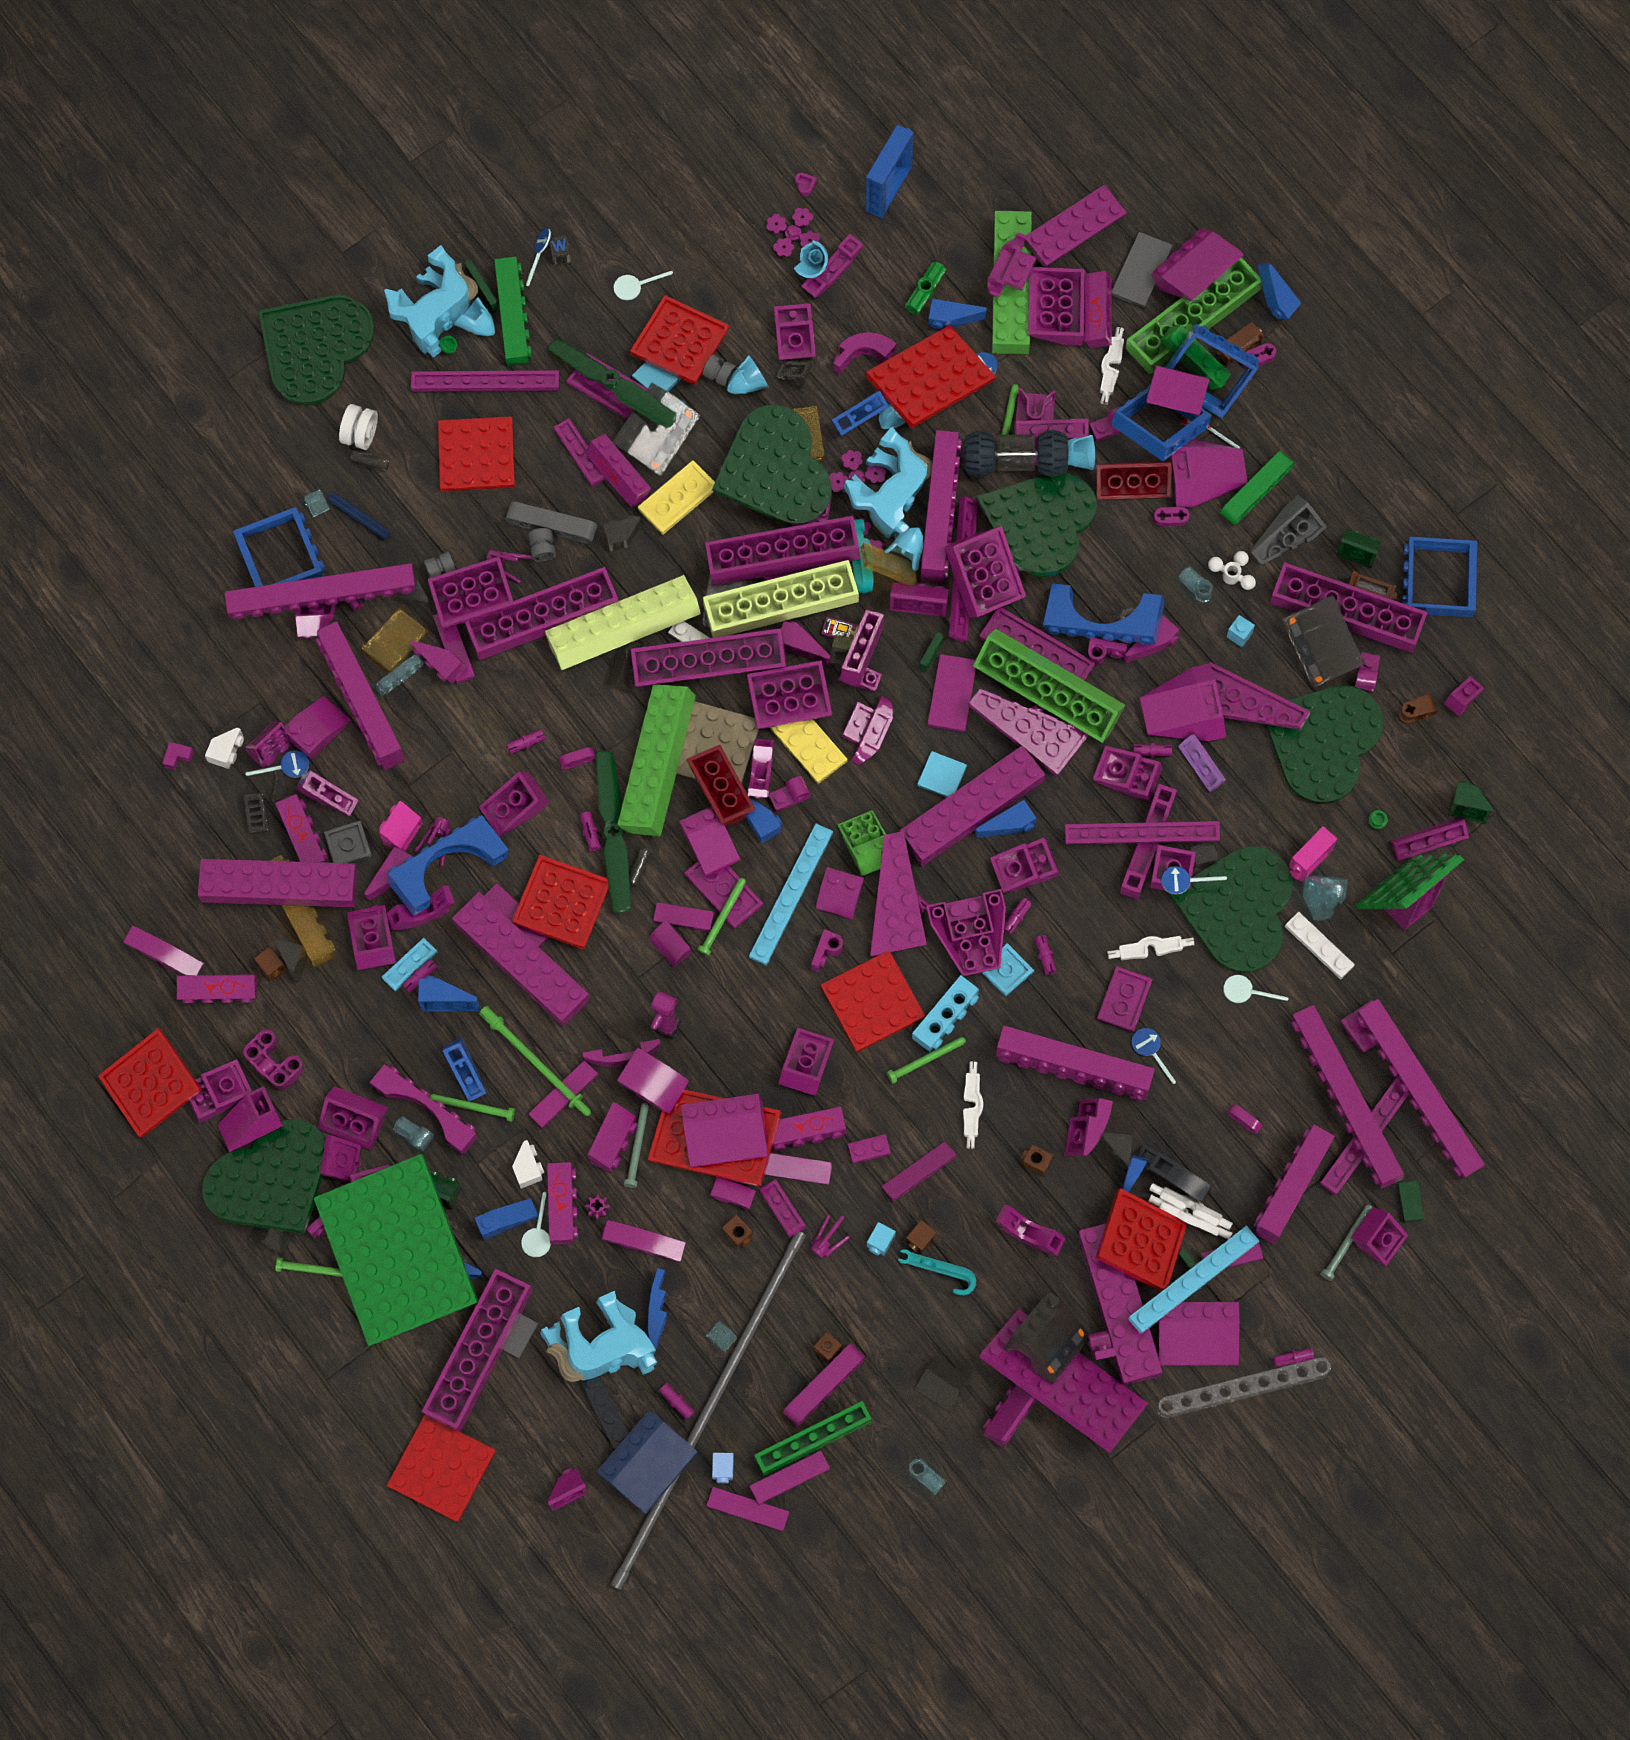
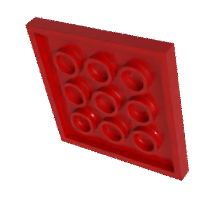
M665 295L630 350V355L696 385L707 361L715 354L729 331L730 325Z
M512 417L438 421L441 492L515 488Z
M539 855L512 923L515 926L585 950L609 890L608 879Z
M890 951L884 952L821 984L826 998L856 1053L925 1019L920 1005Z
M159 1028L98 1075L140 1138H143L202 1091L170 1041Z
M1120 1188L1116 1191L1095 1258L1162 1292L1169 1285L1187 1222Z
M424 1415L387 1487L458 1523L496 1450Z

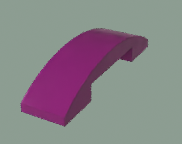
M849 234L828 260L825 270L817 277L808 278L801 287L814 298L818 297L844 273L864 245Z
M659 1039L640 1042L641 1050L650 1055H653L661 1048ZM601 1049L584 1052L583 1058L587 1063L593 1065L619 1067L626 1066L635 1051L603 1057Z

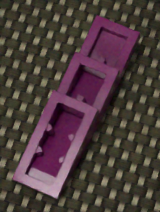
M135 926L131 927L124 940L125 945L142 952L143 955L160 962L161 965L181 975H198L204 963Z
M606 1220L601 1237L604 1241L656 1257L661 1256L675 1262L681 1261L685 1242Z

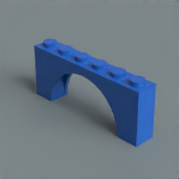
M1052 583L1043 623L1046 632L1049 634L1058 635L1060 633L1070 637H1077L1078 635L1088 639L1096 637L1103 638L1106 641L1121 640L1124 643L1139 642L1143 645L1157 643L1165 604L1162 595L1143 593L1138 607L1129 616L1114 623L1098 624L1084 619L1076 612L1073 606L1074 593L1070 585Z
M482 815L477 819L475 817L470 819L464 827L454 829L451 835L446 838L441 837L433 846L423 848L417 856H411L404 861V864L399 867L394 866L389 870L387 882L413 916L430 906L431 898L425 889L424 874L430 864L437 858L449 853L465 852L482 858L493 867L508 857L509 849Z

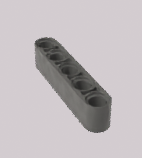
M510 502L505 521L511 525L530 530L547 528L552 530V535L586 544L592 543L597 529V524L593 521L519 502Z

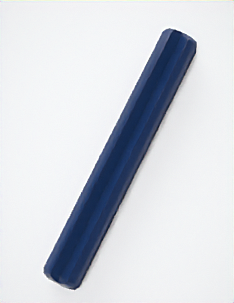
M335 492L329 495V502L383 540L390 536V531L343 497Z

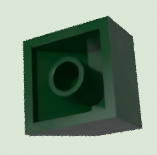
M1346 529L1337 556L1372 568L1382 542L1378 541L1375 537L1361 535L1356 530Z
M1458 782L1452 794L1448 815L1486 823L1492 812L1490 803L1480 789L1472 785L1471 782Z
M430 1170L442 1205L453 1209L461 1190L460 1183H457L458 1180L452 1177H447L446 1179L439 1177V1173Z

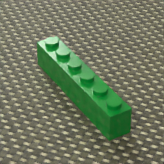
M517 257L495 259L507 366L529 364L528 357H532L531 346H527L526 340H530L529 329H525V324L528 323L527 312L523 313L526 301L525 296H521L524 284L523 279L519 280V274H522L521 263H517Z
M863 1401L755 1454V1460L763 1476H766L870 1424L872 1419Z

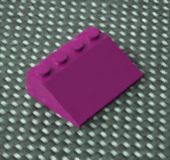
M1202 228L1189 241L1184 242L1182 247L1172 253L1166 261L1159 264L1151 275L1160 291L1192 301L1239 260L1243 253L1214 231Z
M1032 268L1029 275L1028 336L1062 345L1082 346L1084 338L1085 269Z
M1002 526L944 546L969 617H979L1026 597Z
M500 557L428 579L442 628L515 606Z
M822 660L747 674L757 729L832 716Z
M759 1094L682 1105L683 1125L690 1167L768 1157L763 1100Z
M1182 1302L1158 1321V1359L1160 1365L1239 1366V1302Z

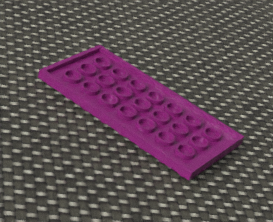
M1018 1309L979 1357L1111 1453L1144 1411L1148 1403L1077 1351L1057 1375L1056 1373L1050 1374L1046 1365L1065 1342Z

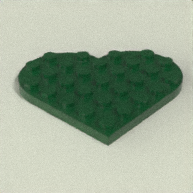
M332 295L258 310L273 384L282 397L299 405H314L332 397L339 390L345 375L344 364L361 357L370 347L374 337V324L368 309L362 303L345 295Z
M766 405L755 409L744 419L711 491L781 523L803 525L804 523L816 520L826 510L831 499L832 486L825 468L816 459L809 456L812 448V436L805 420L790 408L780 405Z
M1065 473L1054 477L1042 475L976 497V502L991 529L1002 526L1016 568L1022 572L1024 570L1033 573V576L1049 577L1060 574L1074 563L1079 549L1077 534L1083 532L1092 524L1097 510L1096 496L1090 486L1078 477Z
M1348 685L1334 686L1288 700L1310 711V715L1301 730L1265 724L1288 786L1297 796H1301L1311 803H1334L1343 799L1352 791L1360 773L1359 757L1368 753L1376 745L1383 730V715L1375 699L1364 690Z
M1251 846L1240 848L1192 877L1226 876V880L1191 882L1189 890L1177 895L1169 893V896L1216 962L1228 970L1251 973L1268 966L1279 953L1283 940V930L1277 915L1285 908L1290 899L1293 881L1292 875L1289 873V867L1279 855L1266 848Z
M303 1120L281 1121L282 1127L257 1138L252 1149L235 1150L220 1157L207 1171L202 1185V1195L208 1209L215 1217L228 1223L305 1234L315 1203L314 1197L317 1196L323 1177L320 1171L326 1140L319 1129Z

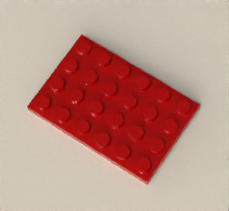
M950 325L870 369L865 375L911 428L992 383L996 378Z
M684 1090L670 1114L664 1111L661 1112L648 1157L649 1162L761 1187L782 1113L780 1110L764 1107L768 1157L690 1167L683 1125L682 1105L725 1098Z

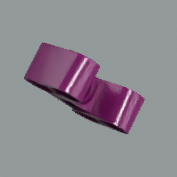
M262 1030L245 1046L244 1056L248 1063L275 1089L284 1091L303 1074L304 1065L301 1059L294 1055L289 1056L281 1064H276L269 1054L276 1048L277 1039L272 1031ZM266 1037L272 1038V1041L269 1044L263 1043V1040ZM251 1051H258L257 1056L249 1057ZM299 1063V1067L296 1070H291V1064ZM278 1077H285L283 1083H276Z

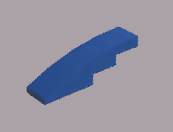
M657 1268L652 1285L648 1315L649 1340L653 1344L655 1352L668 1317L667 1312L661 1311L667 1294L666 1291L660 1290L666 1273L665 1270Z

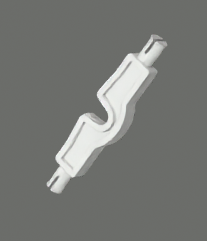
M1120 327L1116 328L1115 337H1112V345H1110L1109 351L1104 356L1101 365L1103 379L1100 393H1102L1100 403L1104 404L1105 399V405L1108 404L1109 396L1113 395L1114 386L1119 374L1117 369L1111 368L1109 365L1120 364L1124 344L1122 335L1124 329L1121 328L1119 334Z
M1154 936L1146 937L1138 943L1121 945L1119 950L1107 951L1108 959L1118 957L1122 961L1144 959L1148 957V946H1153L1156 955L1161 956L1182 951L1183 947L1194 946L1193 937L1181 939V936L1164 939Z
M969 1062V1073L966 1074L964 1101L973 1102L976 1105L974 1108H965L963 1110L964 1136L967 1137L966 1148L970 1149V1141L971 1149L975 1148V1137L978 1136V1118L983 1111V1099L979 1093L980 1074H977V1062H974V1069H972L973 1062Z
M1154 1183L1149 1191L1160 1195V1199L1181 1210L1185 1208L1192 1209L1193 1216L1214 1226L1220 1225L1230 1230L1233 1224L1222 1218L1221 1214L1205 1207L1191 1197L1181 1195L1167 1187L1163 1189Z
M1151 1195L1148 1201L1179 1219L1216 1236L1220 1235L1229 1240L1232 1232L1221 1228L1220 1225L1214 1226L1191 1215L1187 1209L1181 1210L1158 1197Z

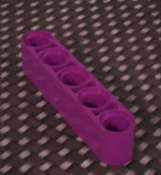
M849 1344L784 1409L783 1413L798 1427L866 1357L854 1345Z

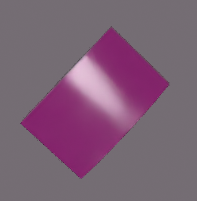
M811 303L775 306L774 316L779 360L816 357Z
M1156 365L1146 402L1200 415L1209 378Z
M1105 746L1093 781L1120 793L1150 802L1161 774L1162 766L1158 761L1142 758L1141 754Z
M1045 838L1030 844L1024 843L990 858L1003 893L1023 889L1060 876L1054 856Z
M638 1047L617 1080L618 1084L667 1114H670L690 1082L678 1072Z
M234 1060L201 1074L200 1078L195 1079L202 1091L188 1102L198 1123H201L237 1105L252 1090L238 1061Z
M1101 1098L1080 1100L1078 1116L1070 1117L1064 1156H1087L1092 1151L1105 1130L1113 1101Z

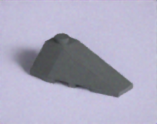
M1297 495L1282 509L1250 552L1262 565L1281 556L1283 552L1289 549L1297 548V545L1305 541L1313 540L1327 526L1310 504Z

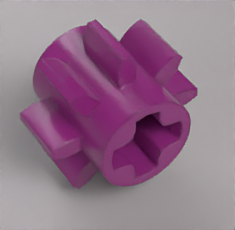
M599 1194L594 1199L589 1197L590 1205H585L586 1209H591L588 1216L594 1215L597 1220L602 1215L607 1217L605 1211L610 1209L609 1205H605L607 1198L602 1200ZM597 1204H600V1206H601V1207L599 1208V1211H596V1210H595V1207L597 1206Z

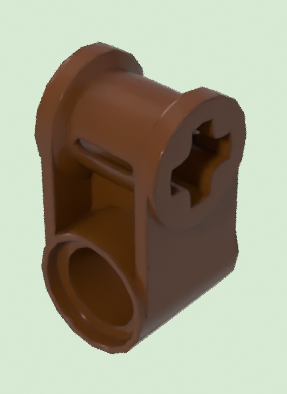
M1430 694L1404 703L1398 716L1401 722L1410 724L1432 717L1438 711Z

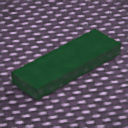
M470 260L464 262L466 272L476 282L478 291L491 312L498 311L495 297L473 262Z

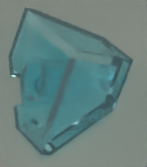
M1320 875L1305 878L1303 897L1315 921L1326 920L1332 917L1334 914L1333 909L1338 903L1342 904L1346 898L1348 879Z

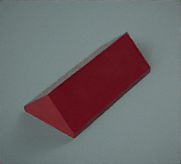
M1172 462L1097 464L1095 472L1097 500L1171 497Z
M721 745L686 759L721 825H736L755 811L753 803Z

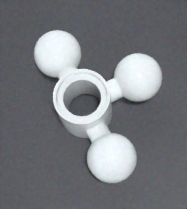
M1244 551L1235 553L1234 562H1229L1226 566L1223 565V561L1219 557H1212L1208 562V567L1211 571L1223 572V580L1227 584L1233 585L1240 581L1241 586L1246 590L1254 588L1256 584L1253 576L1241 575L1240 566H1244L1249 560L1248 554ZM1234 571L1236 575L1231 576L1227 572Z

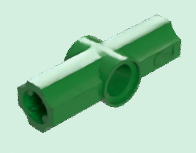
M932 262L925 275L918 281V286L905 305L909 312L919 315L928 299L933 296L935 288L946 273V268L942 264ZM927 286V287H929L930 289L924 290V289H922V287Z

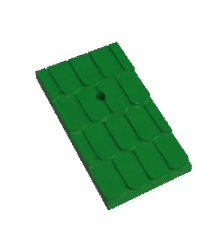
M1444 853L1436 856L1431 854L1412 856L1393 871L1391 875L1380 882L1377 887H1374L1362 899L1356 902L1355 905L1359 909H1385L1405 931L1434 906L1449 872L1464 861V859L1456 853L1450 855Z

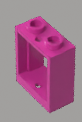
M1323 826L1292 858L1289 865V873L1292 877L1303 882L1333 851L1337 838Z

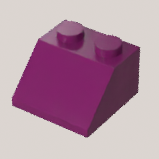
M1158 845L1155 852L1149 888L1166 891L1162 886V875L1168 868L1174 866L1185 869L1190 878H1192L1196 852Z
M827 867L816 909L853 920L864 886V878Z
M1372 1207L1351 1239L1361 1250L1382 1265L1387 1266L1408 1237V1234L1390 1213Z

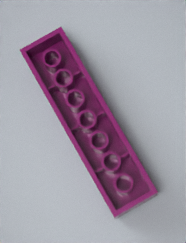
M936 430L921 568L922 583L943 584L944 578H948L949 559L944 546L951 544L962 442L961 439H958L959 432Z
M853 516L705 542L713 586L825 566L846 560L861 559Z
M1285 562L1270 604L1410 653L1414 651L1427 615L1426 611Z
M603 567L515 600V606L465 621V626L480 661L546 636V630L619 602L606 568Z
M337 621L317 630L318 638H316L318 647L322 655H324L330 671H332L338 687H340L354 719L356 718L361 733L364 734L377 765H382L384 770H387L404 762L402 749Z
M782 629L631 649L636 687L787 667Z
M1022 745L899 830V832H904L908 850L923 867L972 833L976 828L1045 781V773Z
M201 859L198 897L201 902L355 907L358 870L355 864Z
M480 892L452 918L453 924L562 1027L590 1001L588 992Z
M1004 1025L996 1051V1058H999L1001 1062H1014L1019 1067L1025 1069L1029 1067L1035 1068L1037 1072L1042 1074L1049 1072L1055 1074L1060 1079L1070 1078L1075 1083L1085 1085V1083L1091 1084L1098 1090H1104V1088L1112 1090V1093L1122 1096L1126 1094L1131 1096V1099L1137 1101L1146 1100L1155 1068Z
M1106 1224L1080 1230L1078 1238L1105 1330H1108L1111 1345L1115 1349L1116 1356L1113 1357L1121 1384L1128 1386L1161 1377L1162 1369L1150 1329L1140 1334L1128 1320L1133 1313L1143 1307L1135 1278L1095 1258Z
M497 1269L494 1270L422 1410L424 1415L461 1432L533 1292L530 1285Z

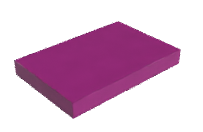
M1116 966L1097 1020L1134 1033L1153 979Z

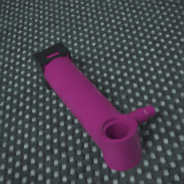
M658 991L651 1005V1009L656 1011L651 1028L655 1032L673 1040L681 1024V1020L676 1018L675 1013L677 999Z

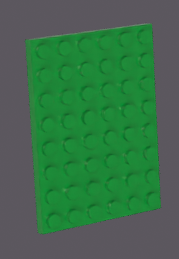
M424 1154L417 1155L314 1197L368 1346L478 1303V1298Z

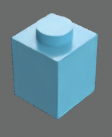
M1239 615L1229 628L1227 638L1243 647L1252 635L1255 625Z
M878 1222L867 1241L869 1251L877 1256L879 1254L884 1256L895 1237L896 1231Z

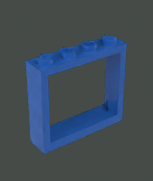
M900 125L895 127L866 177V211L881 219L912 168L914 132L908 127L904 128Z
M1195 324L1165 368L1173 369L1195 337L1246 365V370L1223 401L1207 392L1205 394L1202 407L1223 418L1258 370L1259 360L1255 355L1241 350L1238 345L1231 344L1222 336L1211 333L1208 328Z
M1149 385L1146 390L1140 391L1135 398L1129 399L1124 406L1117 408V411L1113 414L1114 418L1111 425L1161 461H1165L1208 428L1212 415L1203 408H1201L1200 415L1175 410L1191 421V423L1165 442H1162L1130 419L1131 416L1149 404L1146 402L1150 388Z
M296 507L233 531L255 587L263 585L244 538L294 519L314 569L274 584L324 577L322 573L325 570L322 560H317L318 550L315 544L311 545L309 540L312 539L309 528H304L305 518L302 512L298 513Z
M1409 537L1408 543L1404 544V554H1407V560H1404L1403 572H1406V578H1403V589H1406V595H1403L1402 603L1426 611L1427 615L1473 617L1476 611L1477 541ZM1414 549L1467 553L1466 606L1412 603Z

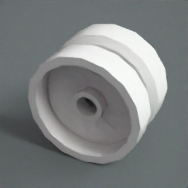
M350 404L341 422L339 432L340 443L352 445L355 442L357 448L367 450L375 434L378 420L377 411L366 408L362 412L360 406Z

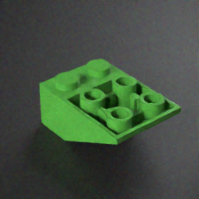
M873 810L837 824L861 876L880 869L883 840L886 833Z

